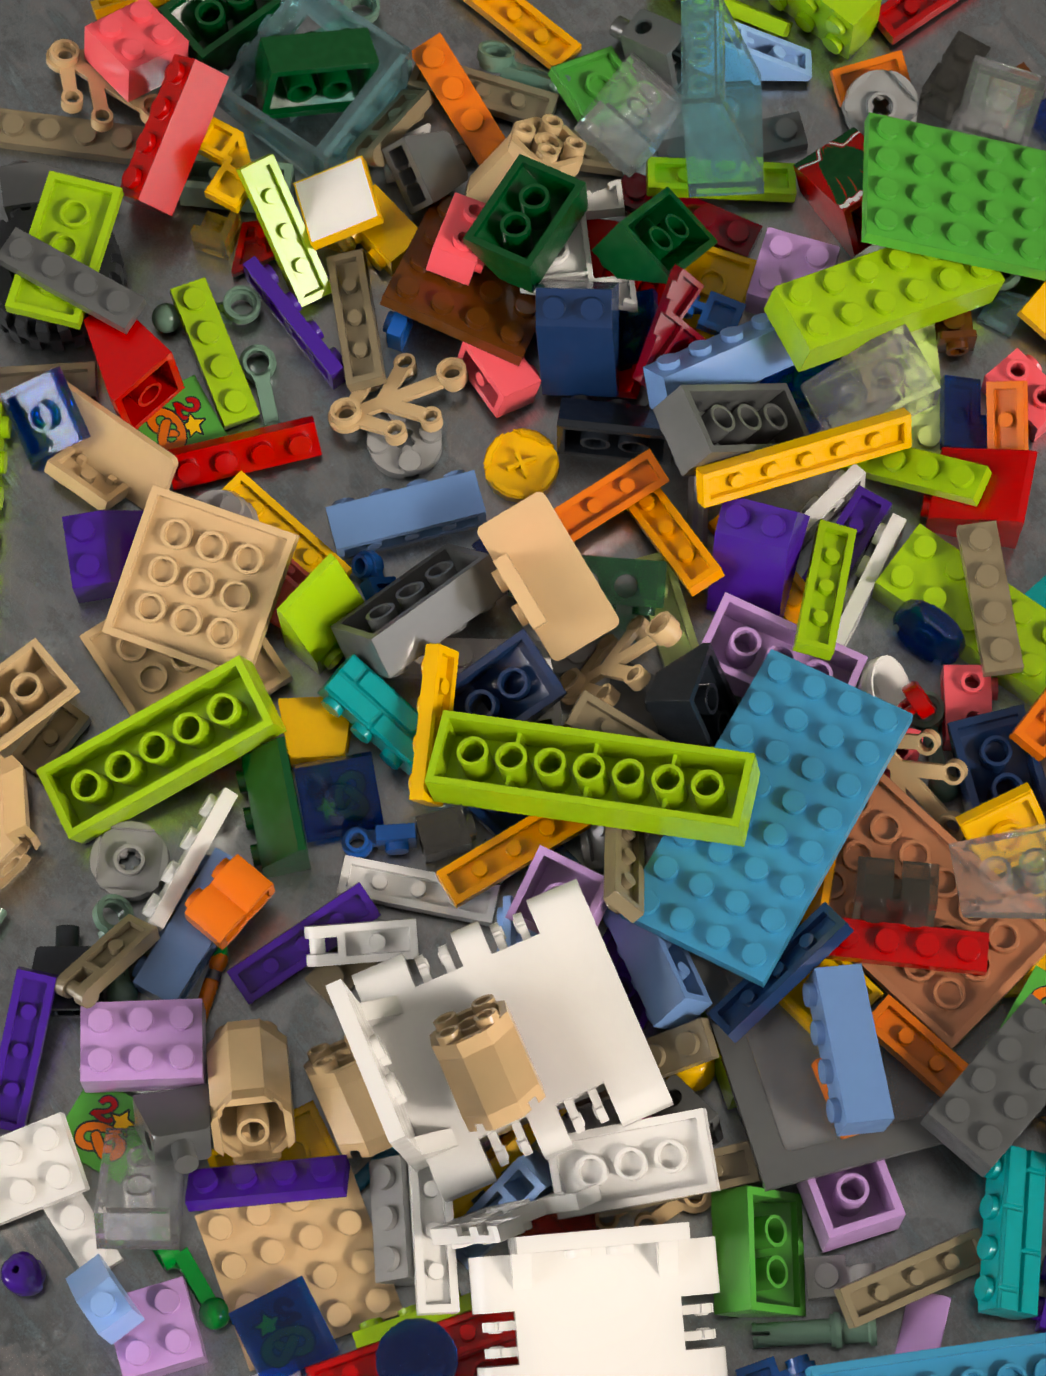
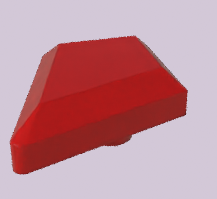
M259 220L242 222L231 269L233 277L243 274V264L254 256L262 265L275 259Z

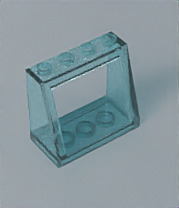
M281 0V6L274 15L268 14L263 19L258 29V35L251 43L247 41L240 48L236 56L237 61L229 70L224 69L221 72L229 76L218 106L286 162L293 163V167L306 178L348 161L347 151L350 145L402 89L408 88L407 84L412 73L411 48L337 0ZM307 16L325 31L368 27L380 62L377 71L317 147L242 99L256 81L255 57L260 37L294 34Z
M681 0L682 113L689 197L764 194L761 73L724 0Z

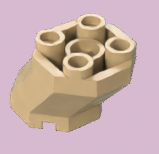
M545 114L542 118L532 117L516 121L509 136L471 174L465 188V196L487 203L519 154L575 177L583 162L586 142L566 125H563L564 123L561 118L552 114Z
M0 754V889H2L27 867L32 858L27 854L29 848L32 846L37 851L41 842L30 829L27 773L23 765L13 755L4 758Z
M493 994L483 995L474 1000L470 1008L457 1014L454 1011L447 1012L434 1020L433 1024L436 1030L429 1035L431 1047L440 1063L469 1132L477 1131L476 1124H483L486 1131H493L526 1116L532 1110L528 1102L535 1096L538 1103L546 1097L543 1084L534 1068L505 1000L496 1001Z
M260 1018L227 1022L215 1031L214 1038L206 1045L211 1113L210 1124L214 1150L223 1156L225 1152L233 1157V1163L236 1165L278 1161L281 1158V1152L287 1146L289 1149L296 1141L291 1063L287 1036L279 1032L278 1027L274 1023L263 1021Z
M344 1035V1039L330 1045L322 1043L312 1047L307 1052L309 1060L303 1067L341 1154L347 1155L348 1158H353L350 1151H359L361 1157H371L392 1148L393 1146L387 1139L346 1036Z

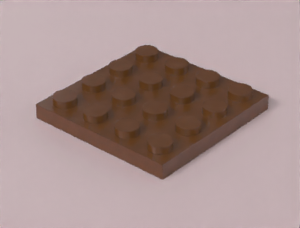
M447 194L429 206L382 296L380 305L519 366L536 333V295L520 293L519 287L499 279L486 265H484L481 274L473 273L469 286L426 270L433 245L453 196Z

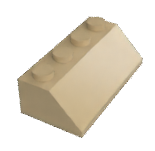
M36 638L0 663V752L80 693L78 687Z

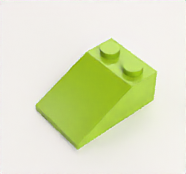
M331 553L276 609L285 647L318 675L326 668L329 670L334 668L344 656L330 626L365 602L338 560Z

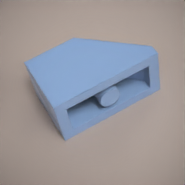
M97 1254L65 1278L75 1301L98 1335L111 1345L145 1320L100 1254Z

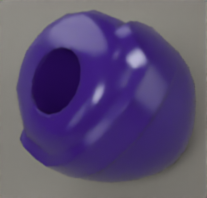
M20 1251L10 1256L1 1267V1280L4 1286L18 1296H34L42 1291L43 1283L46 1279V1270L41 1261L37 1260L32 1254Z

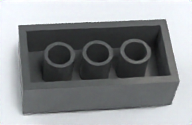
M787 383L680 385L653 408L660 430L665 436L675 464L682 476H696L697 467L810 435Z
M446 543L330 627L346 659L355 654L376 674L387 678L397 677L408 669L409 664L420 656L425 655L426 644H438L449 635L462 631L467 626L468 621L480 613L491 610L496 605V601L506 595L507 591L502 593L491 572L496 570L490 554Z
M1031 993L920 1122L925 1129L981 1177H984L1046 1105V1005Z

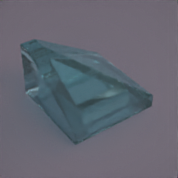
M998 291L992 303L984 307L977 320L1010 338L1022 320L1016 314L1030 298L1010 291Z

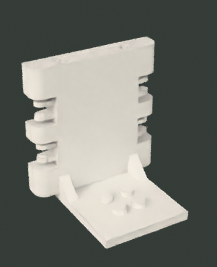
M577 879L526 900L539 930V934L531 937L521 912L512 915L513 924L523 941L508 947L502 927L498 925V922L489 925L499 949L498 952L493 954L478 921L451 932V938L463 964L461 968H456L446 944L437 947L440 961L447 970V974L433 979L430 965L423 954L414 957L424 982L419 986L416 985L403 954L351 975L361 1003L358 1002L341 979L325 986L389 1143L416 1172L429 1166L439 1192L446 1203L498 1181L482 1143L490 1140L500 1166H505L509 1164V1155L505 1145H502L499 1136L514 1130L520 1152L524 1156L532 1154V1147L523 1128L525 1124H530L546 1160L573 1149L574 1145L559 1110L566 1107L577 1134L586 1131L581 1112H578L575 1106L576 1102L590 1097L594 1114L601 1124L609 1121V1117L598 1094L606 1089L623 1127L674 1105ZM493 994L496 1001L505 1000L534 1068L543 1084L546 1097L538 1103L535 1096L528 1102L532 1110L526 1116L493 1131H486L483 1124H476L477 1131L469 1132L440 1063L431 1047L429 1035L436 1030L433 1024L434 1020L442 1014L451 1011L457 1014L470 1008L472 1002L477 998Z
M689 1222L512 1237L507 1239L509 1253L507 1255L468 1258L472 1314L514 1312V1320L482 1323L483 1333L499 1334L503 1331L515 1330L516 1346H493L489 1349H484L485 1359L517 1357L518 1364L477 1367V1376H728L724 1345L688 1349L685 1346V1341L716 1338V1331L709 1327L684 1331L683 1315H708L714 1312L713 1303L682 1305L681 1296L720 1293L715 1236L690 1238Z

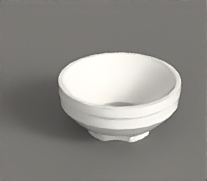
M885 655L871 659L866 663L856 688L898 706L906 698L902 687L907 685L909 680L901 664L895 658Z

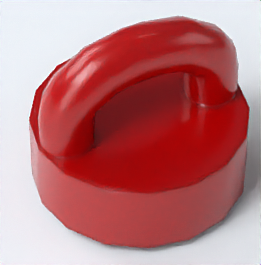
M911 681L902 687L906 698L897 707L913 715L917 713L923 720L935 713L936 709L932 701L917 681Z

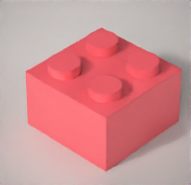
M138 0L85 26L84 59L127 102L162 86L165 70L171 63L174 54L188 57L189 40L148 0Z

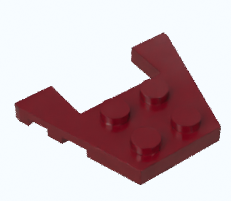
M674 265L670 272L632 377L645 388L644 366L657 361V358L661 355L676 353L688 348L689 344L694 341L706 340L683 321V317L705 286L685 269Z

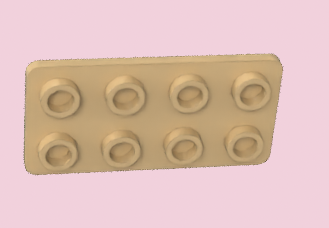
M59 379L53 383V386L60 388L64 393L67 409L75 418L76 428L73 435L67 438L59 436L55 431L56 435H49L48 444L57 449L59 453L47 460L44 469L46 474L98 510H109L124 498H127L144 510L152 485L169 490L178 466V459L175 455L65 379ZM53 396L51 401L58 403V399ZM64 419V421H63V423H62V426L66 424V420H65V419ZM38 433L40 438L46 442L42 433Z
M536 492L479 526L477 530L478 536L497 568L491 572L502 593L507 590L511 591L517 601L511 608L521 625L524 627L530 623L553 660L560 661L618 626L619 617L543 492Z

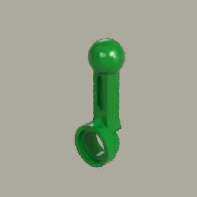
M167 1229L162 1232L156 1230L147 1235V1241L165 1271L177 1269L186 1280L200 1305L198 1314L203 1326L211 1330H219L225 1327L231 1318L229 1308L224 1299L214 1295L189 1249L186 1247L180 1251Z

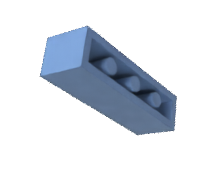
M766 313L754 315L750 321L744 324L724 328L716 336L706 340L694 341L689 344L688 348L676 353L661 355L657 358V361L644 366L643 371L649 406L651 409L656 407L680 385L752 384L789 368L794 363Z
M454 470L446 473L440 479L432 481L418 479L408 483L404 488L396 490L382 488L373 491L368 497L356 500L350 497L342 498L335 501L332 506L325 507L336 554L344 561L353 559L363 550H373L377 553L477 528L487 522L486 510L475 470L465 472V470Z
M215 847L210 857L208 855L203 857L194 873L197 877L190 890L185 889L175 907L177 911L169 924L166 923L164 929L159 932L160 940L155 943L156 945L149 956L143 955L132 972V976L135 977L133 984L138 989V992L152 1000L188 998L218 946L186 920L184 912L187 907L185 902L197 888L201 887L204 890L214 880L211 874L215 867L225 858L231 860L232 856Z
M607 907L603 915V921L611 931L617 945V952L625 962L631 976V983L639 993L646 1009V1016L653 1024V1027L667 1030L694 1021L713 1004L688 950L622 919L620 914L612 912Z
M862 963L814 968L803 984L802 996L805 1006L810 1007L813 1020L810 1024L811 1040L813 1045H818L820 1058H822L818 1063V1074L820 1082L827 1084L829 1099L826 1102L828 1121L831 1124L834 1123L837 1137L884 1132L895 1117Z

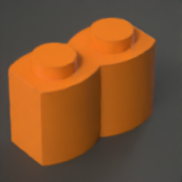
M239 854L235 855L231 860L228 858L223 859L211 874L214 880L204 890L199 887L193 891L185 902L187 907L184 912L186 920L221 950L240 933L247 922L267 903L275 892L274 884Z

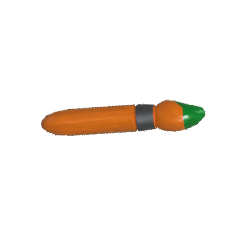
M227 946L223 950L218 947L211 956L209 969L198 998H202L206 1009V1022L219 986L218 983H220L221 972L228 964L229 953Z

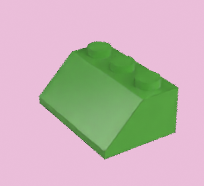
M748 1185L711 1192L712 1236H715L720 1285V1293H713L714 1315L737 1318L806 1317L801 1195L779 1190L765 1192L764 1188Z

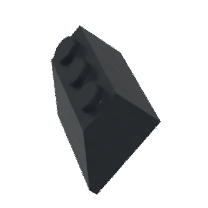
M573 395L571 398L562 397L557 420V454L630 461L650 448L659 464L670 465L672 452L649 404L646 406L633 405L623 399H611L608 402L594 401L591 397L585 395Z
M711 643L700 644L656 672L651 688L645 694L646 709L651 713L660 736L671 742L715 747L738 707V703Z

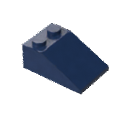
M542 281L536 287V334L542 395L618 397L619 282Z
M523 628L457 674L453 711L536 722L568 693L527 631Z
M1024 704L947 723L953 758L962 760L968 768L967 776L959 784L965 812L1028 782L1046 819V777L1041 761L1038 762L1009 738V735L1026 714ZM955 767V768H956V772H957V777H960V776H961V773H960L959 769H958L957 767Z

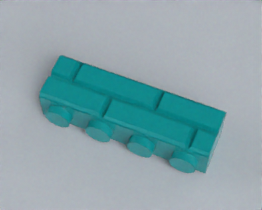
M353 654L338 667L318 690L317 693L323 698L321 704L333 716L339 718L342 715L353 725L350 728L351 732L360 741L366 744L371 741L382 751L379 754L380 758L394 770H398L400 767L410 776L413 767V738L417 730L418 712Z
M1011 1145L984 1176L986 1178L985 1196L982 1198L979 1207L980 1215L983 1218V1233L977 1244V1255L981 1259L980 1277L975 1283L974 1294L978 1299V1313L1012 1320H1022L1038 1316L1046 1153L1026 1150L1025 1148Z

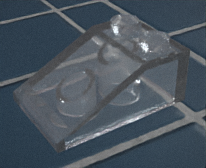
M631 52L584 111L573 129L580 134L581 138L588 145L594 146L602 153L615 169L622 171L630 178L657 151L687 100L636 54Z
M975 55L954 131L1028 147L1045 91L1046 77Z
M906 324L869 340L800 386L823 431L903 407L911 413V416L937 405L941 390L938 381Z
M1046 823L949 844L963 918L1046 919Z
M106 1128L94 1208L96 1249L179 1250L185 1174L177 1172L174 1165L155 1166L135 1128Z

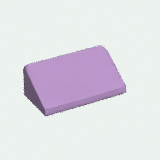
M930 1294L905 1306L895 1354L941 1348L951 1297Z

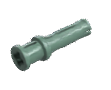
M839 1311L829 1314V1318L751 1323L752 1336L769 1334L768 1336H753V1349L831 1343L832 1347H836V1349H841L844 1344L869 1342L871 1346H877L876 1319L859 1327L849 1329L844 1315H841Z

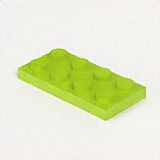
M49 171L29 234L99 272L124 196L123 189L105 183ZM17 274L14 276L5 304L6 311L9 313L79 330L86 313Z

